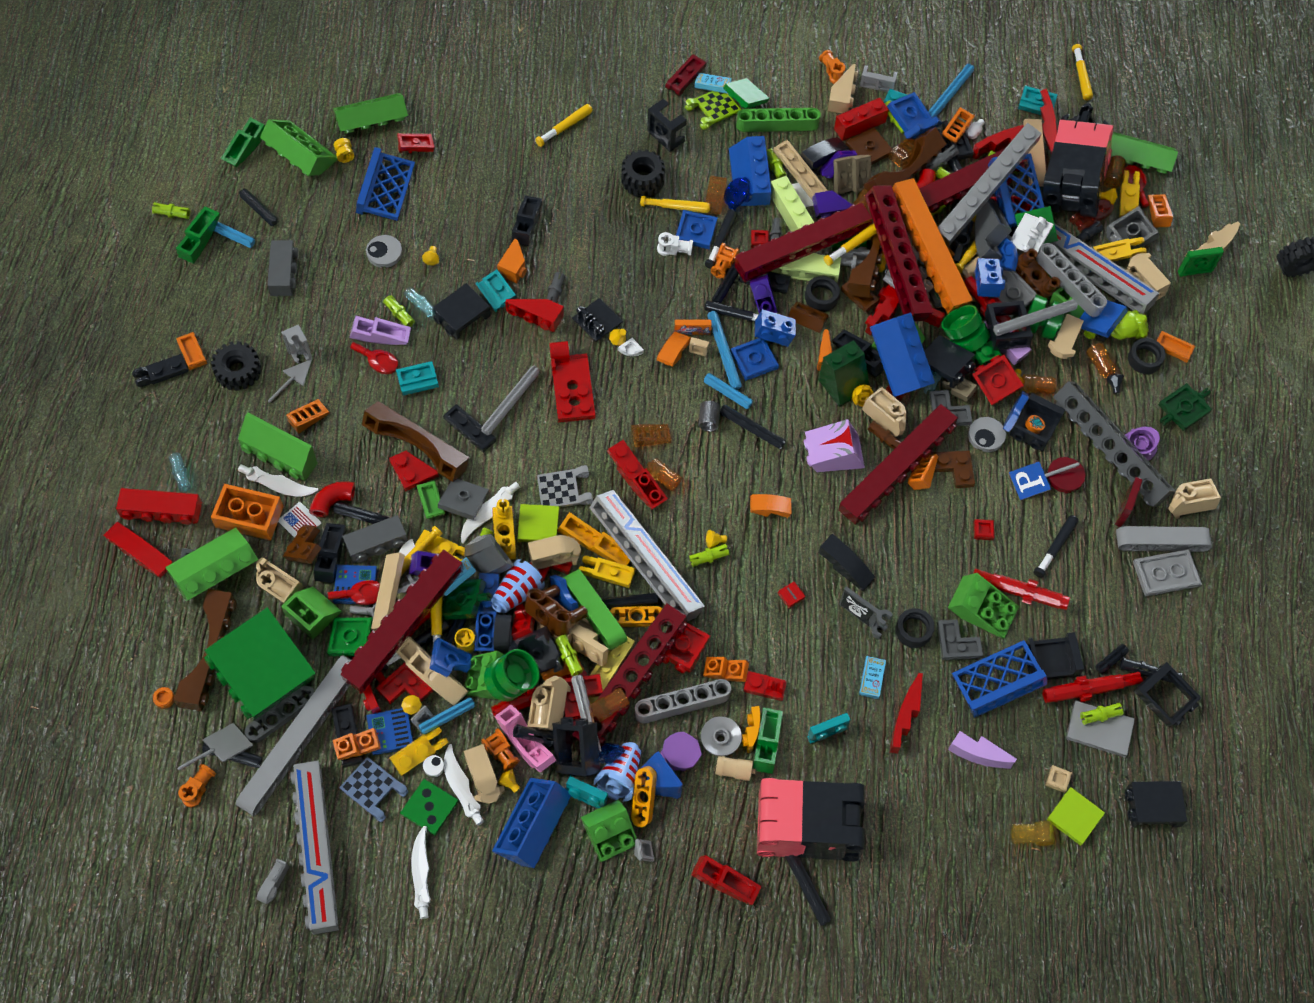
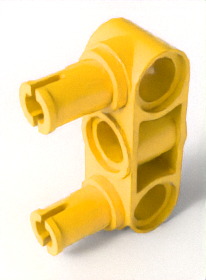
M502 499L497 502V506L492 507L494 538L509 559L514 560L516 559L512 506H509L508 500L504 499V502H502ZM507 531L509 534L502 536L500 532Z

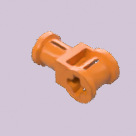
M826 50L819 56V60L826 66V73L829 75L830 82L835 84L843 75L845 64L840 62L838 58H834L832 51Z
M722 243L716 256V264L710 270L713 276L720 279L724 278L727 268L730 269L740 249H733Z
M497 728L495 733L488 738L481 739V743L484 744L486 751L495 760L499 759L502 763L504 771L511 770L519 763V758L515 757L510 751V745L500 729Z
M204 764L199 765L196 775L190 777L178 791V795L186 807H196L201 802L202 795L206 791L205 786L211 777L216 775L215 771Z

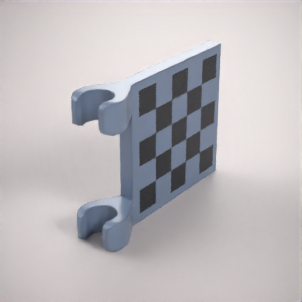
M368 757L339 787L340 790L379 822H383L386 816L376 806L392 789L402 797L408 794L407 787L397 781Z

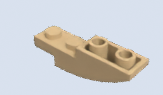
M1237 221L1233 224H1227L1220 231H1213L1208 236L1207 243L1201 245L1197 250L1223 247L1225 252L1237 233L1240 223Z
M537 622V630L544 627ZM578 624L570 629L567 638L571 647L588 657L592 662L604 666L608 659V648L598 642V634ZM551 632L554 639L559 637Z
M408 637L396 653L406 662V665L453 706L458 704L469 692L453 675L450 674L448 677H445L429 669L431 656L411 637Z

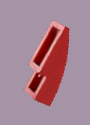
M707 855L700 856L691 876L716 890L749 905L754 904L762 887L728 865L723 866Z

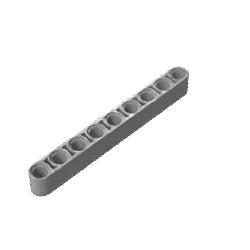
M342 655L240 793L235 803L236 806L252 816L259 813L331 713V708L336 706L349 688L350 684L344 681L340 674L344 664L348 661L351 662V659Z

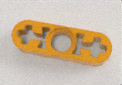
M659 606L614 607L610 612L614 617L615 614H619L620 618L617 622L621 627H650L655 620L654 613L659 614L663 608ZM638 612L642 615V619L634 621L631 615ZM626 613H628V621H626Z
M650 766L639 769L635 775L631 819L637 827L648 825L653 818L657 774ZM646 773V775L650 777V779L646 780V777H644L643 774ZM641 791L647 793V802H643L640 799ZM640 813L645 817V820L642 821V818L639 817Z

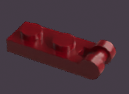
M692 54L667 81L665 88L673 90L675 94L681 96L688 85L706 67V61Z

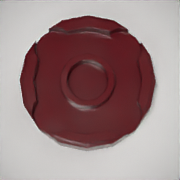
M1059 457L1052 461L1047 473L1072 465L1078 461L1069 457ZM1080 464L1072 469L1049 476L1047 479H1049L1050 485L1057 491L1071 493V491L1080 489L1085 481L1086 474L1083 466Z

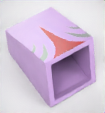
M848 419L805 432L806 439H804V445L809 453L807 462L809 467L812 466L816 472L865 468L859 434Z

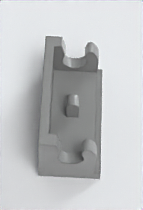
M864 66L860 82L861 87L883 92L894 89L898 72H894L893 77L867 72L868 66Z
M299 324L281 332L287 352L292 355L296 363H300L299 358H297L300 354H303L307 361L312 359L307 339Z

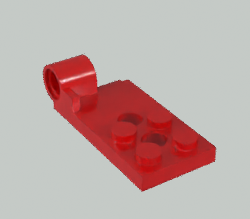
M568 341L549 343L558 423L595 419L587 353L569 355ZM576 384L578 387L571 390L568 388V385ZM578 400L580 403L573 406L570 404V401Z

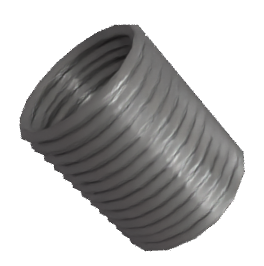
M704 401L701 403L698 426L702 430L714 431L718 429L721 407L717 402Z

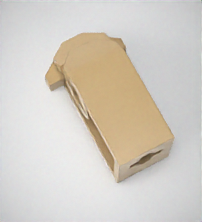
M1140 253L1131 257L1127 267L1131 274L1159 292L1156 301L1164 297L1171 282L1150 260L1152 255L1150 253Z
M1066 314L1055 340H1050L1048 344L1050 352L1054 356L1061 359L1074 356L1076 351L1072 347L1084 322L1083 320Z
M881 387L866 399L862 410L884 429H889L893 436H900L904 433L906 427L905 406Z
M1212 479L1183 483L1176 490L1168 509L1178 519L1180 515L1216 509L1221 497Z
M558 535L528 542L530 560L536 570L571 561L572 565H577L581 548L574 538Z
M261 558L256 562L257 584L283 604L295 592L301 591L305 587L298 580L265 558Z
M553 676L535 689L532 695L527 727L543 731H553L552 723L561 721L564 714L566 695L571 690L565 679Z
M484 744L465 750V760L478 795L474 796L475 800L479 803L487 804L496 802L505 792L504 786L499 787L497 785V780Z

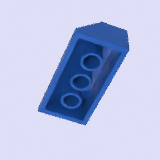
M765 136L746 137L729 148L735 206L770 205L771 184Z
M911 313L870 327L894 397L935 383Z
M530 778L492 852L520 866L534 868L549 842V838L558 824L564 808L568 804L571 797L568 791L556 781Z

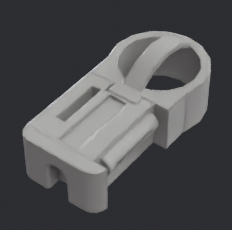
M278 858L276 859V863L258 892V901L268 905L276 897L277 889L289 869L286 862Z

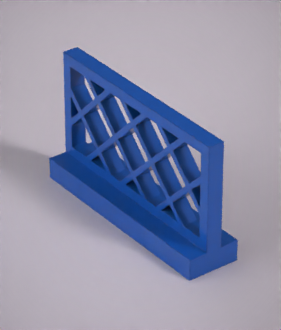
M374 147L357 200L356 213L363 215V212L398 221L415 162L381 153L380 148ZM383 159L391 161L393 165L385 167L382 163ZM406 165L410 166V168L402 172L399 166ZM396 168L399 174L392 177L388 171ZM385 173L388 179L380 181L378 175ZM402 177L405 184L398 186L394 180ZM391 182L395 188L387 191L384 185ZM381 187L384 193L376 195L373 190ZM398 192L401 197L393 200L390 194ZM387 196L390 202L383 205L379 199ZM376 201L380 207L371 208L368 206L369 203ZM394 206L396 213H389L386 208Z
M1031 153L1027 154L1023 159L1028 161L1029 166L1027 169L1020 165L1016 167L1024 173L1021 179L1012 174L1008 176V178L1017 182L1015 188L1013 189L1008 186L1006 179L995 192L997 203L1010 228L1017 226L1015 219L1017 210L1021 213L1027 212L1020 207L1023 201L1032 206L1029 211L1033 210V208L1039 209L1044 207ZM998 157L992 158L988 163V167H990ZM1025 175L1032 178L1033 183L1031 186L1022 181ZM1019 184L1028 189L1024 196L1016 191ZM1029 191L1036 195L1037 200L1035 203L1026 197ZM1013 194L1022 199L1018 205L1011 201Z
M1025 640L952 673L974 718L1047 685V676L1041 670ZM1024 648L1026 652L1024 659L1015 657V651ZM1003 657L1009 660L1006 667L996 665L997 659ZM1012 660L1022 663L1020 671L1009 669ZM1025 664L1034 666L1036 672L1032 674L1023 673ZM983 665L990 667L988 675L977 673L979 667ZM993 669L1004 671L1001 680L991 677ZM1007 672L1018 675L1016 681L1012 683L1004 681ZM968 674L972 675L970 683L967 684L961 682L959 676ZM975 677L986 680L983 688L973 685ZM988 682L999 683L998 689L995 691L987 690ZM971 689L981 692L980 697L973 701L968 696Z

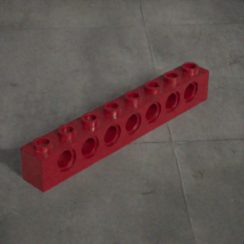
M891 185L873 186L865 197L903 315L911 313L914 322L925 321L933 313L932 305L930 304L927 290L912 250L911 241L909 240L895 193Z
M668 603L665 604L591 708L594 722L602 725V729L597 732L601 747L606 741L605 736L607 733H612L618 724L616 722L620 715L624 716L630 707L628 704L632 698L636 699L640 694L642 684L644 682L647 683L651 679L654 667L660 666L665 658L663 656L667 649L671 650L676 643V636L679 633L682 634L688 626L686 623L687 616ZM669 625L673 628L669 633L662 632L664 626ZM653 642L661 643L658 649H652L650 645ZM642 658L649 659V663L645 666L638 664ZM631 674L638 676L635 682H628L627 677ZM620 690L626 692L625 697L622 699L615 697V694ZM612 707L614 712L606 716L603 714L604 709ZM574 731L572 734L574 739L580 742L579 731Z

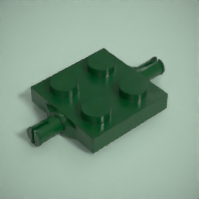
M1186 383L1161 400L1158 405L1167 415L1160 419V423L1165 426L1170 421H1173L1182 431H1185L1212 411V408L1204 399L1211 394V391H1208L1209 388H1205L1198 393Z
M483 579L465 580L447 596L442 597V618L444 620L476 618L480 602L491 601L490 598H492L491 593H483L486 582Z

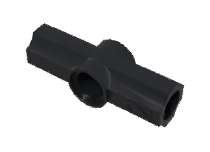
M972 220L952 242L951 250L955 254L952 258L955 264L960 262L967 251L974 224Z

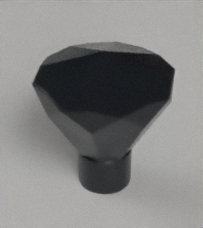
M1114 373L1106 377V380L1113 389V394L1120 393V386L1124 375Z

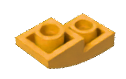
M759 706L751 707L750 714H747L748 726L751 727H746L745 734H742L743 747L747 746V753L752 752L757 740L760 726Z

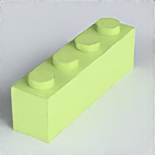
M787 176L771 181V198L790 231H796L804 225L814 223Z
M812 253L771 272L791 276L790 279L810 281L818 276H827L838 282L841 257L833 261L831 266H828L824 262L826 255Z

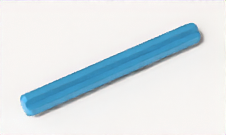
M966 64L928 112L932 118L939 115L973 73V65Z
M711 311L707 314L708 320H711V329L730 386L738 390L742 387L718 313Z

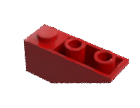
M506 299L505 301L506 311L509 314L523 318L528 323H534L544 330L555 332L564 317V306L549 299Z

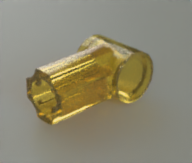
M1038 821L1034 824H1012L1011 839L1013 843H1036L1037 846L1055 844L1053 824L1051 821Z

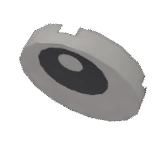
M380 235L371 239L367 244L366 253L371 264L376 267L382 268V266H386L387 268L399 262L402 257L401 243L393 236Z
M981 417L974 420L970 425L968 438L974 448H979L982 452L986 453L994 452L1000 449L1005 442L1006 432L1003 429V425L996 419Z

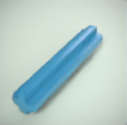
M217 222L214 232L249 248H252L255 244L254 238Z
M711 373L705 376L704 383L745 409H749L752 405V399Z
M467 698L419 724L421 733L426 734L475 707V703L472 698Z

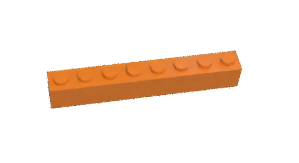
M914 178L895 183L892 189L895 193L906 230L912 238L913 245L919 252V258L925 265L927 275L934 284V290L938 293L943 308L949 314L961 306L970 305L973 300Z

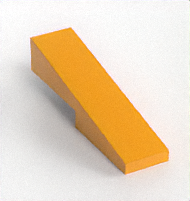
M570 512L557 530L562 535L574 538L581 546L606 560L626 566L630 562V559L611 536L605 532L601 534Z

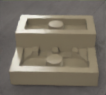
M856 155L834 159L835 193L842 194L849 191L857 193L866 190L863 184L871 178L870 155Z

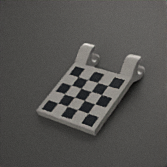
M583 465L576 469L537 475L541 505L559 506V508L579 504L591 505L593 502L592 494L588 492L579 495L576 477L587 478L589 476L588 467Z

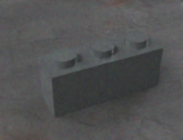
M271 240L268 273L270 296H292L293 289L296 288L294 273H297L295 258H298V248L294 247L293 240Z
M398 515L343 536L353 564L364 562L374 555H382L392 548H400L408 541Z

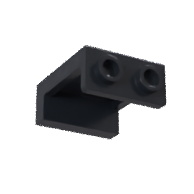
M467 283L432 307L434 321L438 325L441 324L449 336H453L456 340L460 338L459 333L481 316L485 320L491 316L490 306Z
M941 335L924 350L930 369L949 380L951 388L961 384L964 377L975 369V354Z
M1031 393L1010 432V436L1017 441L1030 445L1033 449L1043 452L1065 409ZM1031 415L1039 416L1045 423V428L1039 434H1035L1026 428L1025 422Z
M1075 632L1067 633L1064 638L1033 641V638L1027 639L1026 644L1041 670L1045 672L1047 680L1077 677L1084 671ZM1027 665L1029 674L1036 672L1034 666Z
M1181 781L1131 782L1125 789V800L1129 804L1127 816L1128 820L1131 821L1132 827H1137L1140 824H1172L1173 827H1182L1187 822Z

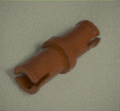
M875 420L867 428L868 431L880 439L881 443H886L893 450L901 443L899 439L891 434L889 429H884Z

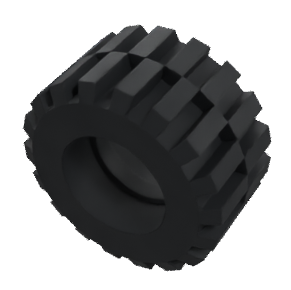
M645 149V151H633L631 155H627L623 159L621 182L624 189H628V193H634L636 197L638 195H648L650 197L653 193L657 194L663 188L665 165L660 155ZM638 172H647V173H649V174H648V175H639V174H637V173H638Z

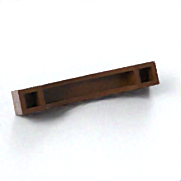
M934 127L925 131L915 140L912 155L902 170L899 172L883 171L864 183L863 185L867 192L873 186L891 185L893 187L897 182L911 179V175L919 172L922 169V165L932 161V156L935 157L938 153H941V149L946 145V142L937 128Z
M877 234L870 238L872 247L867 257L851 270L848 282V295L870 298L871 291H875L876 280L874 278H878L879 267L877 266L882 262L881 251H883Z
M377 401L364 411L362 426L375 434L395 437L416 446L431 459L437 472L450 481H455L466 472L470 457L381 402Z
M212 589L207 591L203 604V609L209 623L207 648L223 638L226 630L230 629L231 613L235 612L237 605L230 592ZM205 653L195 669L179 682L174 702L179 708L202 711L204 705L208 703V690L214 683L215 676L213 673L215 668L213 670L209 668L204 659Z

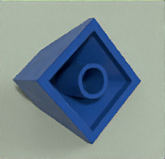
M656 752L641 768L650 766L656 771L655 795L678 799L681 797L683 784L660 752ZM646 773L643 774V776L646 777V780L650 779V777H648Z

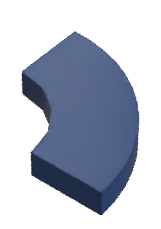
M935 116L925 123L917 124L904 133V135L909 140L916 139L925 131L934 127L938 128L943 123Z
M1006 237L997 246L1002 255L1000 267H1003L1004 271H1016L1018 263L1017 249L1014 243Z
M1022 391L1011 409L1003 426V429L1007 432L1012 429L1019 418L1024 405L1029 399L1028 393Z
M557 575L549 576L551 586L557 585L560 589V596L555 598L556 601L570 612L577 609L578 602L570 594L566 579Z

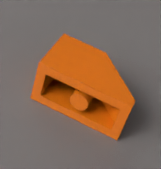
M516 239L512 241L497 265V269L503 278L514 283H518L527 271L525 259Z

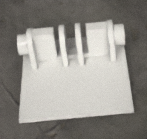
M1025 213L1011 241L1019 250L1027 252L1033 248L1038 253L1054 224L1046 221L1043 217L1038 218Z

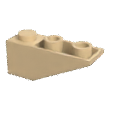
M853 64L831 87L827 111L845 113L849 108H852L854 98L851 97V94L854 95L856 87L853 81L856 82L858 71H855L856 64Z

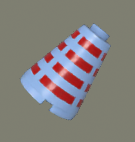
M518 559L513 563L514 567L508 570L491 599L492 607L495 611L506 613L526 601L528 590H542L545 587V583L541 584L540 581L542 578L541 574L528 562L520 563L521 559Z
M633 742L623 743L608 761L610 763H606L596 775L594 785L597 783L598 789L607 792L608 798L613 800L624 798L623 802L632 799L635 775L638 771L641 756L639 746Z

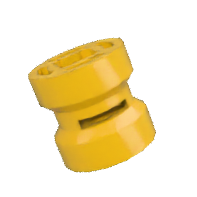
M340 138L334 142L339 162L347 163L354 159V152L351 149L352 145L349 139Z
M468 628L458 630L455 634L456 647L471 653L475 649V635L473 631Z

